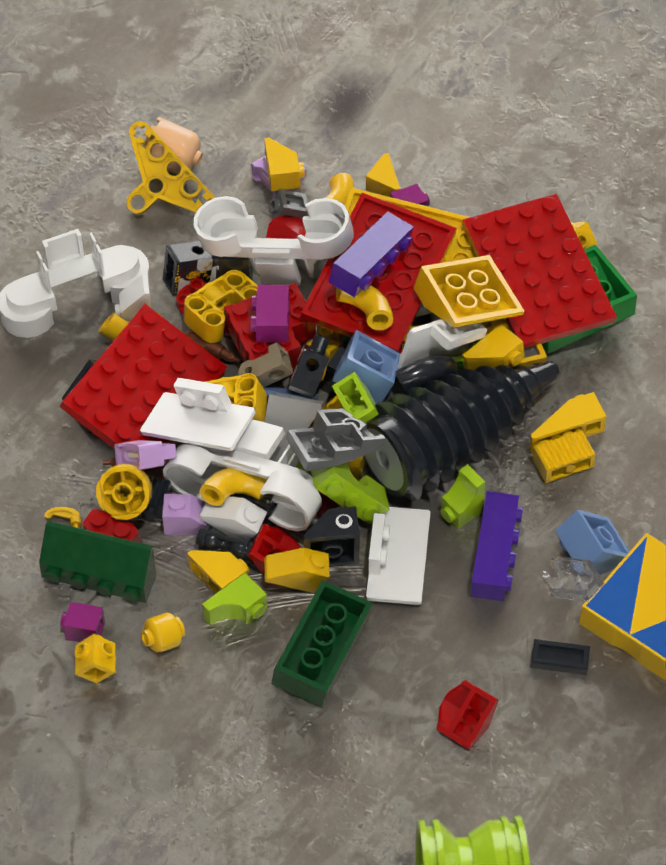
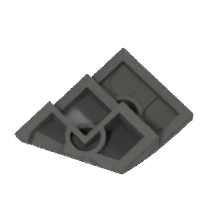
M342 408L317 410L313 428L290 429L286 435V440L306 471L329 468L350 462L378 449L386 441L385 436L382 434L375 436L367 430V424L355 419Z

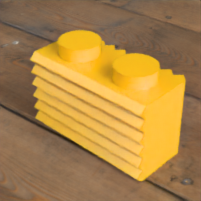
M579 430L578 432H566L554 440L539 442L533 447L532 460L544 483H549L593 468L595 466L596 454L583 431Z

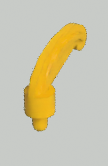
M55 507L45 512L46 519L57 516L69 519L70 526L79 528L81 526V516L73 508Z

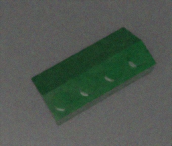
M47 521L45 525L39 559L42 578L54 583L70 584L78 589L87 588L95 590L103 595L123 597L130 602H147L157 576L153 546Z

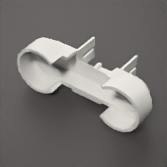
M234 197L214 198L203 204L194 217V229L201 246L206 252L219 257L249 258L255 275H260L262 283L266 285H290L295 282L297 285H300L301 275L295 259H304L309 277H312L314 271L313 264H315L316 259H329L338 256L350 246L354 237L352 222L346 207L339 201L329 198L315 199L305 204L309 215L303 216L306 234L305 237L301 234L298 235V239L258 238V227L254 215H248L245 204Z
M79 229L44 240L42 245L45 263H43L39 251L36 252L39 272L15 280L6 285L0 292L2 325L7 332L17 337L30 338L47 332L54 324L52 311L57 310L56 299L51 288L98 272V276L102 277L105 293L111 291L112 303L120 304L119 293L142 274H148L150 288L151 277L147 257L142 251L125 245L100 250L92 233H89L92 253L84 256L82 236Z
M254 419L250 421L233 451L194 444H182L176 449L177 458H171L163 469L165 480L171 481V487L177 493L192 494L201 500L203 498L200 495V488L217 471L232 468L265 478L267 481L260 493L262 495L274 494L272 501L277 503L269 520L288 530H306L322 505V498L314 487L313 477L307 472L295 468L299 459L290 445L287 446L278 462L269 460L285 435L284 428Z

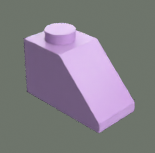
M164 494L162 514L164 534L197 535L200 529H204L206 525H209L198 518L205 502L192 494Z

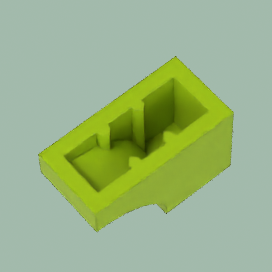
M353 372L332 386L344 410L355 419L366 423L379 415L375 407L376 402L356 372Z
M468 464L459 470L454 485L442 496L441 514L448 523H452L457 529H460L482 514L484 508L485 481Z
M244 573L202 604L203 618L210 626L225 619H238L247 624L253 619L260 618L268 609L267 594Z

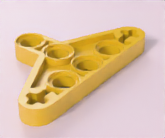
M137 121L131 125L129 135L143 182L127 197L126 203L130 211L135 214H143L160 199L197 213L203 203L199 199L194 203L192 199L198 197L202 190L206 191L202 196L207 201L216 198L147 123ZM138 127L140 129L146 127L144 133L150 140L153 135L156 137V139L148 143L146 149L142 146V144H146L145 140L142 137L135 138L137 135L135 130ZM155 144H161L164 147V154L160 158H155L151 155V148ZM172 162H177L181 166V172L177 176H171L167 171L168 165ZM154 179H160L163 183V188L158 193L152 192L149 188L150 182ZM189 180H193L198 184V189L193 194H187L184 190V185ZM135 196H142L144 198L145 205L142 209L136 210L132 207L131 201Z

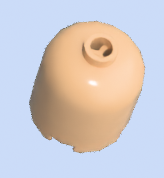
M158 117L157 122L159 124L157 127L152 125L151 128L190 170H192L194 165L198 166L203 157V152L200 151L201 144L198 135L191 130ZM153 135L152 138H151V140H150V139L146 136V139H145L146 144H144L143 147L146 148V146L148 145V143H149L150 141L156 139V137ZM155 144L151 148V155L155 158H160L164 154V147L161 144ZM172 162L168 165L167 171L178 175L181 172V166L177 162Z

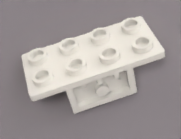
M443 319L414 327L407 334V340L399 356L397 367L400 369L429 356L444 355L451 357L466 352L474 346L476 340L485 337L487 329L482 325L483 322L453 327Z
M178 378L173 385L177 394L163 393L140 429L142 435L233 451L256 412L253 407L232 404L224 385Z
M389 507L390 510L385 514L374 513L366 599L377 602L421 605L430 511Z

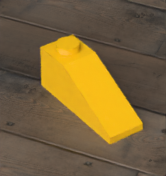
M595 393L581 394L569 399L537 428L530 437V453L533 454V447L539 442L554 440L566 432L582 430L586 437L604 432L606 414Z

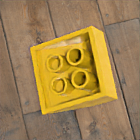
M490 255L421 266L414 286L415 292L425 308L453 327L524 314L522 306Z

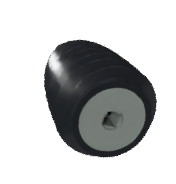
M545 361L527 367L518 365L513 369L505 365H499L495 368L479 366L475 370L462 369L456 374L443 375L440 381L428 380L423 387H411L404 394L391 396L387 402H378L375 404L379 415L365 424H367L369 432L375 436L382 434L385 436L386 441L383 446L363 456L368 470L376 482L384 486L385 491L393 496H402L407 500L417 501L422 495V490L430 493L436 491L439 482L449 483L453 480L455 472L459 473V470L467 464L470 466V462H481L485 451H495L499 445V439L506 440L511 436L512 424L520 425L523 422V409H531L533 399L538 394H542L543 390L557 379V376L560 374L559 367L553 361Z

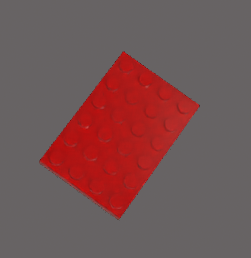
M362 192L350 215L354 234L353 240L343 253L327 260L301 311V318L351 338L355 331L358 330L399 353L422 305L420 298L414 290L421 266L442 263L454 239L457 228ZM390 212L414 226L411 234L413 242L406 252L402 251L393 265L389 264L386 266L381 277H375L371 283V286L378 289L388 300L393 313V323L390 327L384 330H375L368 326L366 315L361 309L345 302L336 301L337 287L328 281L333 263L383 215Z
M557 193L462 220V227L476 257L491 256L524 310L523 315L505 318L510 331L523 341L524 348L616 321L617 316Z
M144 304L59 407L112 448H114L115 444L136 440L161 441L168 444L170 440L142 435L140 431L163 393L177 394L173 385L178 378L200 382L217 380L226 370L227 366L147 304Z

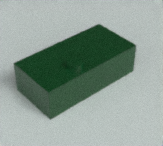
M322 580L274 668L271 684L323 708L369 620L373 603Z

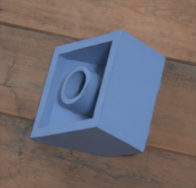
M356 330L336 368L332 381L337 383L353 372H356L369 389L376 404L382 402L395 382V371L398 370L397 365L400 353Z
M576 510L555 530L560 538V545L569 553L573 559L572 564L574 568L581 574L598 576L611 571L630 552L608 517Z

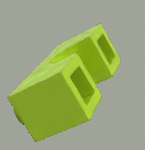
M348 462L329 468L311 470L314 487L341 506H356L357 517L369 525L373 523L374 513L385 514L390 510L384 486L367 475L357 481L350 471Z

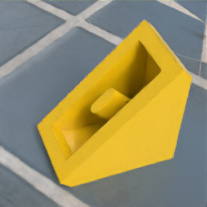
M385 153L366 175V191L390 197V193L400 190V186L389 153Z

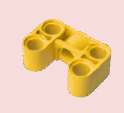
M227 271L221 277L207 283L203 288L186 297L184 322L204 341L209 343L219 342L224 335V306L239 303V301L251 298L252 295H257V284L241 271Z
M246 373L239 376L222 377L217 380L206 381V383L224 385L232 404L253 407L256 413L252 419L261 422L265 421L267 392L254 374Z

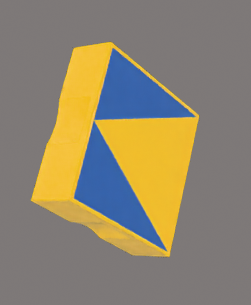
M646 533L582 605L579 624L612 646L624 650L639 664L665 681L666 545Z

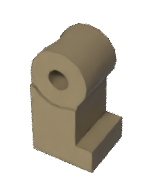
M277 342L268 346V354L256 360L245 361L238 371V375L254 374L263 387L294 373L288 352Z

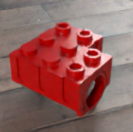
M296 282L289 285L288 342H277L288 352L292 370L301 352L300 343L312 340L316 333V324L301 318V311L306 301ZM252 297L233 305L224 306L225 326L243 361L256 360L268 354V346L276 342H256V332H251V316H256V311H252Z

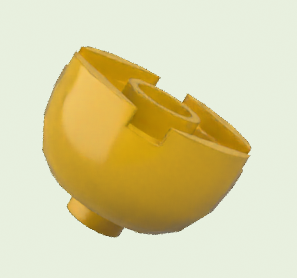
M123 463L109 468L96 485V498L99 506L115 519L128 520L137 517L147 508L152 497V484L149 476L133 464Z

